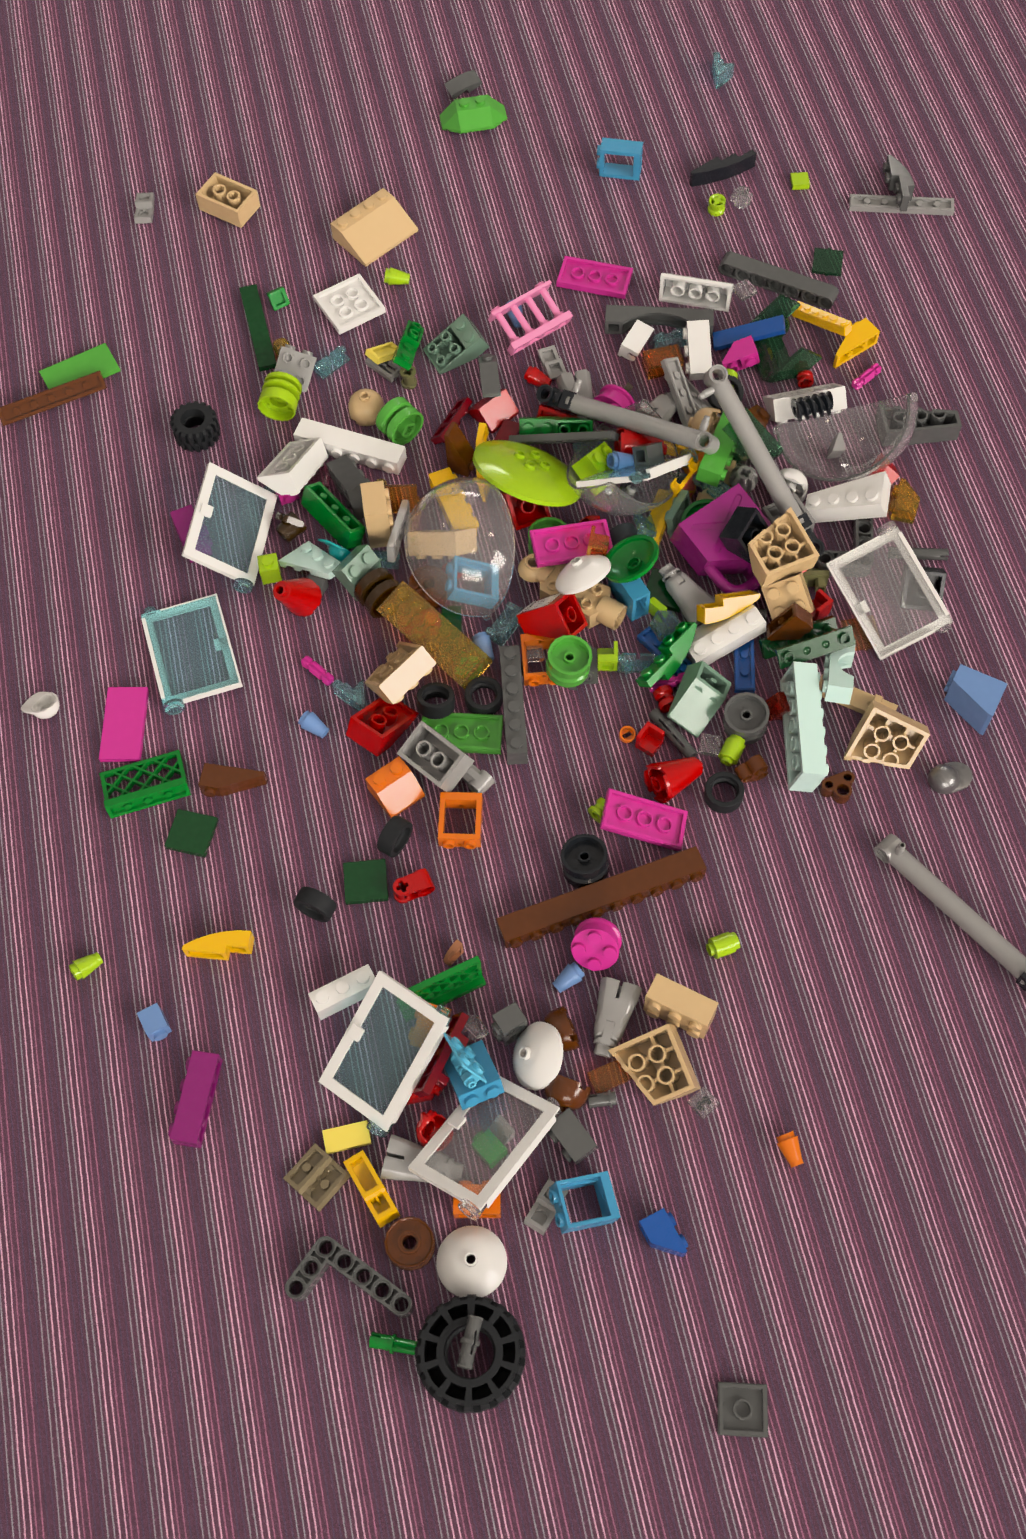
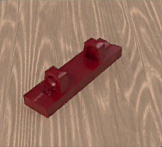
M460 1012L452 1016L446 1034L452 1038L454 1036L457 1037L462 1045L466 1047L469 1038L461 1032L469 1016ZM445 1037L440 1042L413 1092L420 1098L429 1096L435 1085L440 1088L446 1086L450 1079L442 1073L452 1052Z

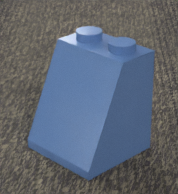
M960 664L957 671H952L944 688V691L947 692L944 700L979 734L983 735L1008 683Z

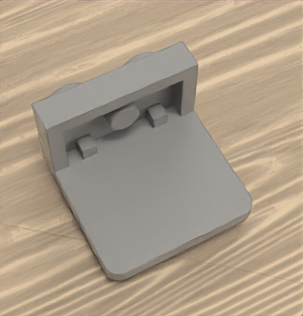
M285 344V347L280 346L274 372H285L294 376L301 383L302 392H306L317 358L313 357L312 352L303 350L302 353L295 351L296 347Z

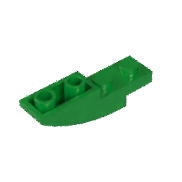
M408 320L392 358L395 364L408 371L413 364L416 350L420 345L424 328L419 323Z
M557 416L519 418V435L593 432V419Z
M683 621L675 627L676 630L662 640L663 643L658 647L661 654L656 656L653 660L654 662L642 670L640 676L635 680L640 687L651 688L659 679L669 680L673 676L692 645L697 628L695 622Z

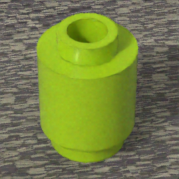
M731 734L730 737L726 738L718 755L721 759L720 762L726 766L737 765L745 748V740L735 734Z
M725 932L709 938L708 944H706L709 956H713L715 959L735 953L736 949L740 948V941L735 932Z

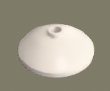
M602 555L576 557L560 572L556 579L555 587L563 595L585 591L599 583L609 573L611 562Z
M541 1021L532 1023L521 1033L514 1047L513 1068L515 1075L523 1087L535 1091L546 1088L556 1078L563 1060L561 1036L558 1030L549 1023Z
M472 1225L458 1228L451 1232L439 1247L436 1259L438 1276L445 1288L455 1296L467 1297L468 1294H473L476 1297H486L499 1287L505 1277L507 1270L505 1248L501 1240L484 1227ZM472 1255L476 1259L474 1263L469 1264L466 1260L468 1256Z

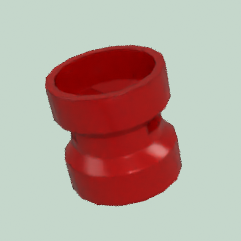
M663 685L654 690L653 696L659 702L658 707L660 711L666 713L669 712L675 696H673V689L670 685Z

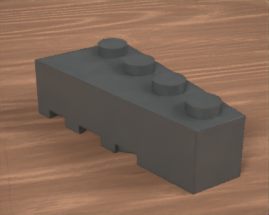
M879 404L875 417L883 448L957 440L962 427L958 411L932 409V411L922 409V407L905 409L899 405H895L894 408L886 407V404Z

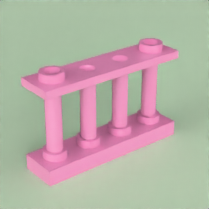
M550 280L545 283L543 281L539 282L529 292L502 307L496 306L490 311L489 323L497 319L511 340L507 349L510 356L565 326L572 319L573 315L570 310L565 313L563 311L560 312L547 290L552 283ZM541 294L554 314V319L551 321L546 320L533 298ZM527 303L540 323L537 329L534 330V328L530 327L518 308L520 305ZM510 311L513 312L525 331L524 336L519 338V336L515 335L503 316Z

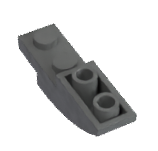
M887 155V160L883 163L882 168L883 173H885V183L888 185V190H894L899 210L907 211L909 201L912 200L914 192V181L900 161L892 155Z

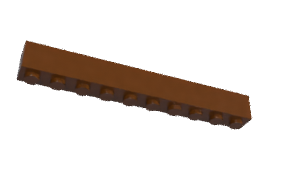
M697 846L498 917L496 918L497 928L505 948H517L523 942L539 940L545 934L550 932L553 934L558 933L564 927L570 925L577 926L582 921L591 917L599 918L605 912L621 910L624 905L630 903L638 904L646 897H657L663 894L665 890L671 888L672 890L679 889L690 881L692 883L698 882L705 876L707 868Z

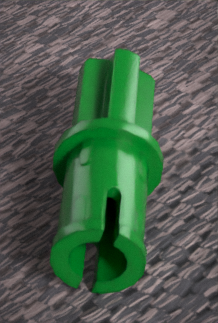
M372 1332L369 1340V1348L389 1351L390 1354L399 1352L415 1355V1347H417V1341L398 1338L397 1334L392 1336Z

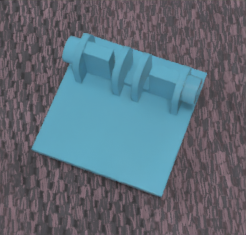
M444 1032L443 1035L452 1049L450 1060L464 1085L474 1088L479 1080L487 1083L483 1075L485 1072L483 1067L474 1059L476 1056L474 1051L469 1046L464 1047L457 1037L454 1036L452 1038Z

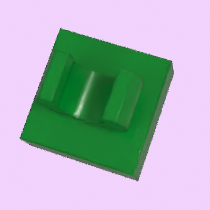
M283 286L266 293L274 311L290 304Z

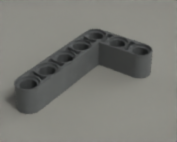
M873 518L852 520L853 549L874 539ZM824 550L814 568L828 570L825 563L849 551ZM874 551L840 568L844 577H867L874 563Z
M322 1236L315 1242L285 1284L286 1294L293 1301L301 1302L309 1296L331 1266L395 1316L407 1318L414 1310L413 1302L405 1292L329 1236ZM324 1244H332V1250L329 1254L321 1253V1248ZM344 1257L351 1258V1264L348 1268H340L341 1259ZM316 1263L318 1265L317 1271L312 1275H308L306 1272L308 1265ZM361 1272H370V1278L367 1282L360 1283L358 1281V1276ZM297 1283H301L303 1285L302 1292L298 1295H293L292 1287ZM382 1285L389 1287V1293L385 1297L377 1296V1290ZM399 1300L408 1301V1308L403 1312L396 1310V1304Z

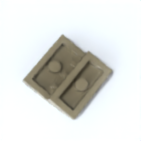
M315 1143L283 1179L320 1212L351 1176Z

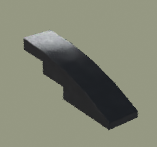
M752 149L740 157L735 153L723 160L715 157L691 171L689 185L693 187L710 184L741 174L755 167L757 153Z

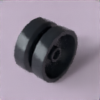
M579 834L566 841L561 850V861L564 877L569 884L575 888H581L607 878L609 872L607 847L600 838L590 834Z

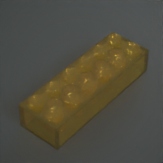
M404 581L377 608V611L413 644L422 645L436 664L463 689L466 688L472 679L480 677L493 662L486 653Z

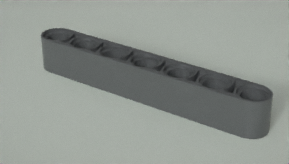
M731 251L725 253L718 266L719 272L725 276L823 309L832 308L839 294L838 288L834 285Z

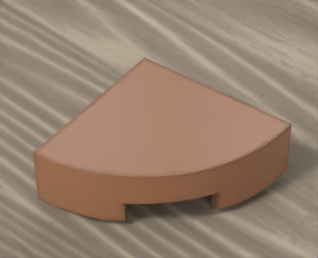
M456 940L451 945L444 957L443 962L448 966H451L464 953L463 944L459 940Z

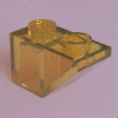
M901 478L899 485H894L892 496H895V500L891 499L888 511L892 512L890 519L913 524L920 497L905 478Z

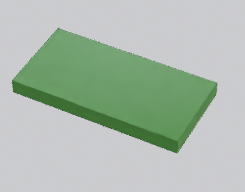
M103 343L39 372L47 388L51 389L97 371L101 372L104 379L120 372V368L106 343Z
M451 713L443 719H429L422 716L424 723L464 753L501 754L503 715Z

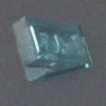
M713 52L712 70L715 89H719L729 81L734 73V63H724L720 52Z
M338 679L332 684L334 694L358 712L367 706L366 689L363 679L354 688L346 682L342 683Z

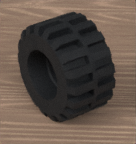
M194 401V403L187 402L186 405L182 404L179 406V409L174 410V414L171 415L170 425L175 440L182 449H188L189 452L194 450L201 452L202 449L205 451L209 446L215 445L214 442L218 441V436H220L221 432L216 413L210 405L206 406L204 402Z

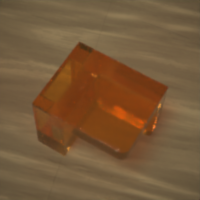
M592 525L586 555H602L606 557L610 537L596 534V526Z

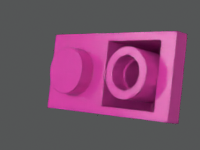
M750 335L733 342L722 361V365L726 369L729 368L738 372L760 363L752 336Z

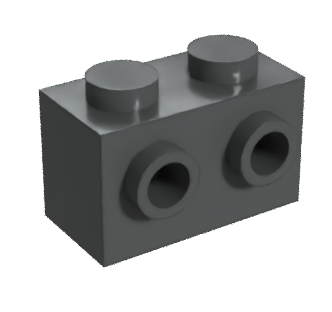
M570 1108L556 1117V1122L550 1128V1131L547 1132L555 1144L559 1142L564 1149L561 1153L569 1163L573 1160L577 1165L598 1149L597 1144Z

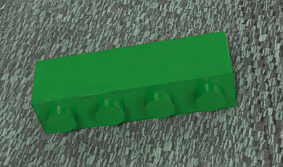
M320 481L306 485L301 505L343 548L349 550L361 545L365 527Z

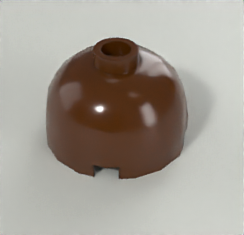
M564 1005L550 1011L545 1016L544 1022L553 1025L558 1030L563 1043V1052H568L580 1048L574 1025L572 1020L567 1017L566 1013L568 1011Z
M557 1075L544 1088V1093L547 1100L560 1107L559 1111L563 1113L568 1108L571 1110L581 1108L587 1101L591 1088L586 1086L584 1090L581 1083Z

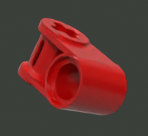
M425 868L398 878L393 883L394 899L399 903H407L416 898L429 895L435 890L431 877Z

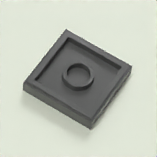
M717 1382V1435L768 1438L767 1384Z

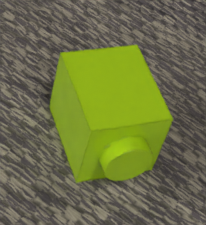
M271 553L257 556L263 585L282 581L277 554Z

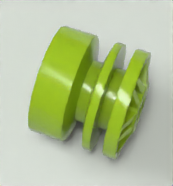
M277 371L267 374L258 399V409L270 419L277 421L291 420L295 416L302 392L301 383L294 376L285 372Z

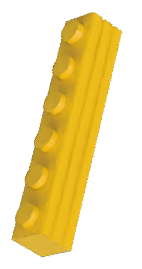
M800 301L791 306L793 317L844 337L852 331V321Z

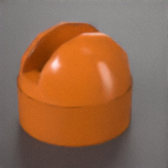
M624 726L619 731V739L624 743L632 742L636 736V732L631 726ZM629 732L631 733V735L627 738H623L624 735L628 734Z

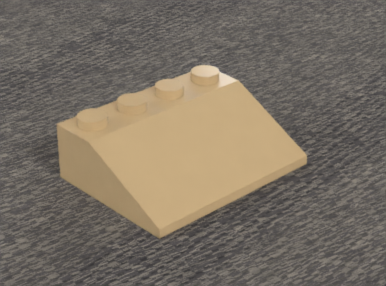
M384 188L330 223L333 239L365 267L418 232L417 226L395 197Z

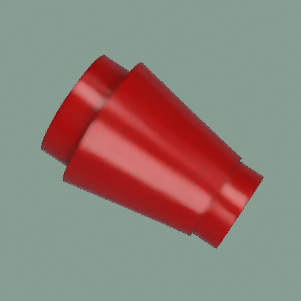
M529 366L524 375L527 383L538 387L543 384L550 386L552 379L536 366Z

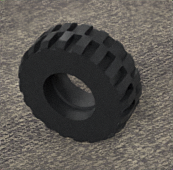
M473 1294L460 1298L456 1296L451 1298V1301L438 1305L436 1310L427 1316L424 1321L425 1324L422 1330H419L417 1336V1347H415L416 1368L422 1384L441 1405L460 1413H482L485 1410L499 1406L498 1404L507 1400L515 1387L518 1386L525 1367V1343L518 1322L502 1304H498L485 1296L484 1298L476 1297ZM468 1315L483 1318L480 1332L490 1339L494 1349L491 1366L484 1374L475 1378H465L458 1375L451 1368L448 1361L449 1345L457 1334L465 1331Z

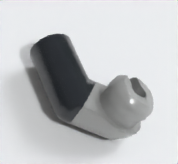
M631 482L621 483L619 494L628 499L633 498L636 488H631Z

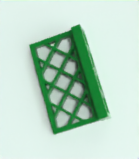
M180 750L99 773L105 799L104 806L111 819L191 795ZM177 758V762L173 767L166 764L170 759ZM150 765H157L153 773L146 770ZM162 768L169 770L165 777L158 775ZM129 771H138L133 779L126 776ZM174 773L181 775L179 779L170 780ZM142 774L149 776L145 783L138 781ZM118 777L113 784L106 782V778ZM154 779L161 781L158 785L149 786ZM122 780L129 782L125 789L118 787ZM134 785L141 787L138 791L129 792ZM114 791L121 793L118 797L109 798Z
M477 955L408 989L428 1003L443 1006L485 986L486 981L482 975L481 961ZM397 997L398 1006L406 1022L416 1019V1010Z

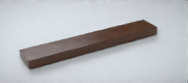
M97 371L0 407V420L2 425L6 426L106 389L107 386L101 372Z

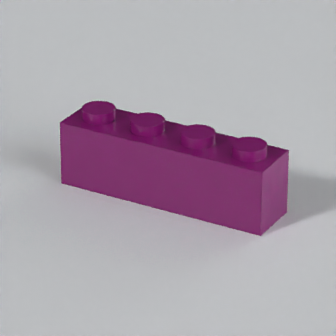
M192 1050L191 1057L187 1058L186 1077L182 1079L180 1084L181 1097L180 1100L176 1101L174 1107L175 1120L174 1123L170 1124L168 1136L174 1144L201 1148L223 1062L219 1054Z

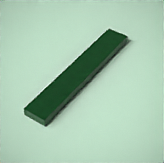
M257 285L240 287L259 370L274 369L276 360Z

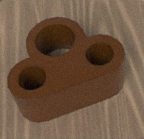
M758 754L748 759L745 763L738 765L734 771L741 782L747 783L766 777L769 767L763 757Z
M843 771L825 778L820 786V794L824 797H832L839 804L848 802L852 794L855 775L851 771ZM837 790H845L847 794L841 795L837 792Z

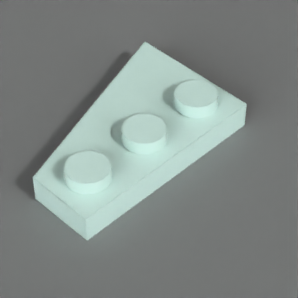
M307 541L278 560L281 567L291 566L299 572L306 570L311 575L329 580L335 577L332 571L341 563L310 541Z

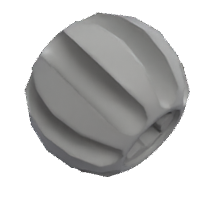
M743 464L742 466H736L729 475V483L731 488L739 483L745 492H751L758 483V475L753 467Z

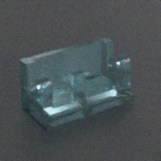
M507 602L501 615L491 627H487L485 630L487 635H490L492 642L499 646H503L519 626L516 615L524 608L512 602Z

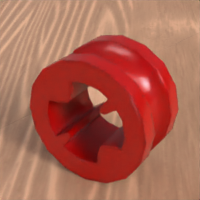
M804 370L797 374V384L800 388H808L814 384L811 371Z

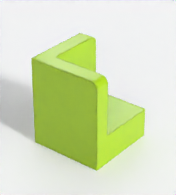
M614 641L613 648L597 649L598 671H617L618 641Z

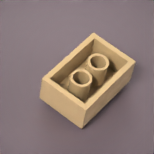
M216 172L195 194L199 210L240 228L244 226L260 207L257 190Z
M383 480L360 483L370 548L387 547L394 525L389 489L384 488Z
M657 973L645 996L643 1010L654 1019L659 1017L665 1020L667 1024L675 1025L676 1029L681 1028L687 1031L686 1033L693 1038L698 1039L700 1037L704 1039L715 1017L719 1003Z

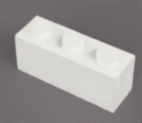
M709 320L687 321L686 327L682 330L683 339H686L684 357H687L688 362L685 363V374H688L689 380H703L704 374L712 367Z
M369 964L308 993L320 1020L363 1000L375 976Z

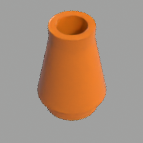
M794 1131L776 1137L778 1141L777 1146L791 1168L804 1163L798 1136H795Z

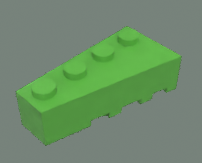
M724 412L713 434L719 439V449L712 455L704 454L695 479L714 487H718L720 480H725L728 471L726 467H730L734 457L732 454L733 452L736 453L740 443Z

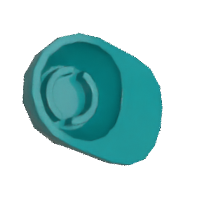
M318 538V541L329 545V555L340 562L351 553L349 550L331 541Z

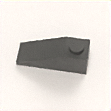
M487 353L478 356L482 397L501 396L496 355Z

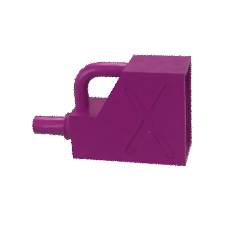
M739 483L679 523L670 538V541L697 575H708L723 593L747 590L758 591L761 589V585L752 572L751 564L728 551L719 538L737 506L757 508L768 527L771 525L770 521ZM742 573L747 581L741 585H734L728 582L723 574Z

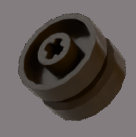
M382 567L367 573L354 590V597L362 606H365V609L373 618H381L391 613L398 607L405 595L403 586L394 579L386 568Z

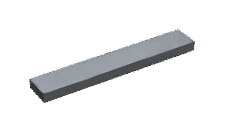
M850 194L849 211L953 216L955 212L954 198L912 197L907 211H900L899 205L896 204V196Z

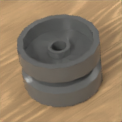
M749 692L738 693L731 697L725 705L723 715V727L726 735L730 737L731 734L742 737L745 740L744 745L754 744L761 740L766 734L770 715L765 700L757 694Z

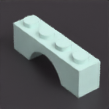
M855 645L824 655L822 692L825 693L824 701L850 704L854 676L844 672L842 669L851 668L855 654Z

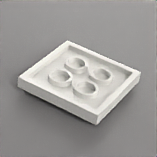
M360 274L313 295L314 301L339 335L386 313L384 305Z

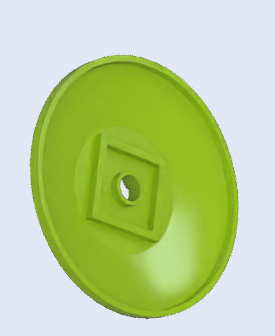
M507 440L486 441L475 448L473 463L477 471L489 483L513 497L537 505L561 507L575 503L581 496L582 487L577 488L576 481L580 479L575 472L565 463L539 448Z

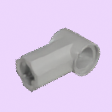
M473 764L461 778L467 783L471 792L482 793V795L495 783L493 777L487 771H480Z

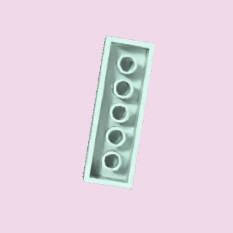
M793 661L780 680L788 790L813 792L829 773V765L826 764L827 746L824 744L825 727L822 722L824 710L821 708L822 691L819 690L820 672H818L817 664Z

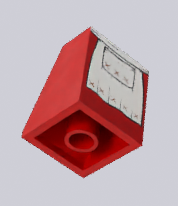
M557 593L535 600L516 615L524 634L554 639L563 635L576 636L588 625L575 594L563 595Z

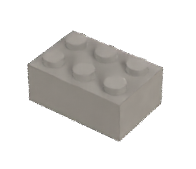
M422 720L396 753L446 792H452L474 762L472 758Z

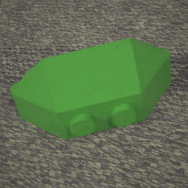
M489 95L455 99L439 115L442 130H449L460 134L494 129L507 120L504 105Z

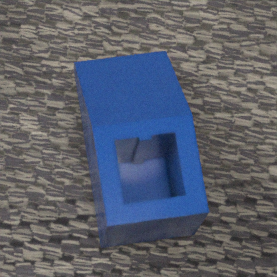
M663 1208L639 1221L638 1226L649 1247L679 1257L686 1255L688 1243L682 1233L678 1235L674 1227L677 1224L671 1212L667 1213Z

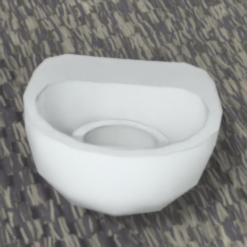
M38 692L22 705L21 710L24 713L33 714L37 718L48 719L56 715L60 702L57 695L53 692Z

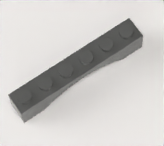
M606 305L605 334H624L631 330L637 319L647 325H664L680 330L686 327L687 321L709 320L710 338H712L714 309Z
M519 645L499 646L507 765L528 764Z

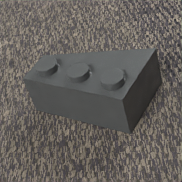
M347 455L326 463L333 483L339 493L348 500L346 504L348 508L352 507L354 517L357 520L364 518L360 483H368L370 480L368 478L365 479L363 471L358 469L355 461L350 460Z

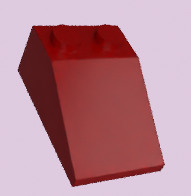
M378 698L350 717L346 736L378 757L395 743L418 717L419 713L401 701L393 705L386 703L382 698Z

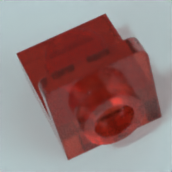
M777 692L765 700L770 713L769 721L783 720V715L790 711L785 692Z

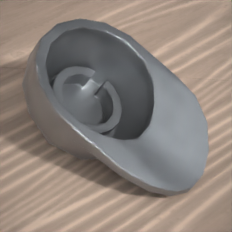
M960 762L939 764L928 773V782L937 793H955L969 786L973 777L972 770Z

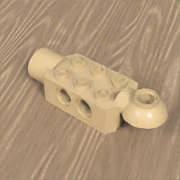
M533 553L525 556L520 561L518 573L525 581L540 583L541 599L559 593L555 587V582L567 564L537 568ZM601 582L585 591L576 593L575 596L588 623L587 628L590 629L601 623L612 630H616L622 623L628 607L611 598V588Z

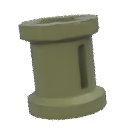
M411 366L409 371L403 367L400 369L401 385L404 389L411 390L416 387V369Z

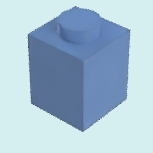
M158 1003L137 1013L146 1035L152 1042L160 1041L166 1038L168 1033L172 1032Z

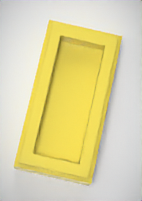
M392 341L366 349L365 355L376 364H381L392 360L397 345Z
M367 1120L322 1130L327 1154L372 1144Z

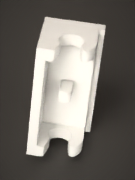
M637 319L622 342L617 355L634 361L636 359L634 356L638 357L653 333L654 328Z

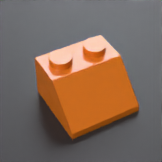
M400 756L365 778L368 790L390 818L400 814L425 797L412 771Z

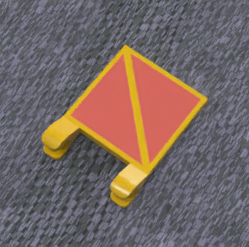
M691 457L687 465L690 470L689 474L680 484L677 483L676 478L670 483L673 491V500L682 489L689 491L690 498L695 493L697 481L695 479L701 461L695 463L694 458Z

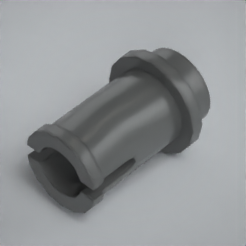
M610 1089L608 1092L589 1094L590 1109L604 1106L613 1108L612 1105H617L615 1091H610Z

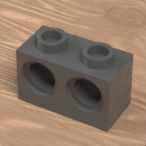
M516 1002L492 1015V1033L497 1042L502 1041L505 1047L516 1041L528 1027L527 1019Z

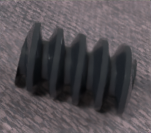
M827 391L826 394L822 392L819 396L813 394L812 397L805 396L804 399L799 397L797 400H791L793 415L797 417L799 422L802 421V416L809 420L810 414L813 419H816L817 413H819L820 417H823L824 411L830 416L834 405L833 396L830 391Z

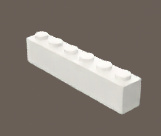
M301 418L293 434L295 441L321 437L328 455L336 459L347 455L356 464L383 470L387 473L399 475L407 458L406 448L403 445L306 418Z

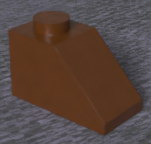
M793 603L766 625L767 639L770 641L800 639L813 629L812 614L797 603Z

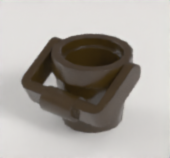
M289 511L286 515L277 512L275 518L281 522L275 530L286 542L289 543L307 530L304 522L293 512Z

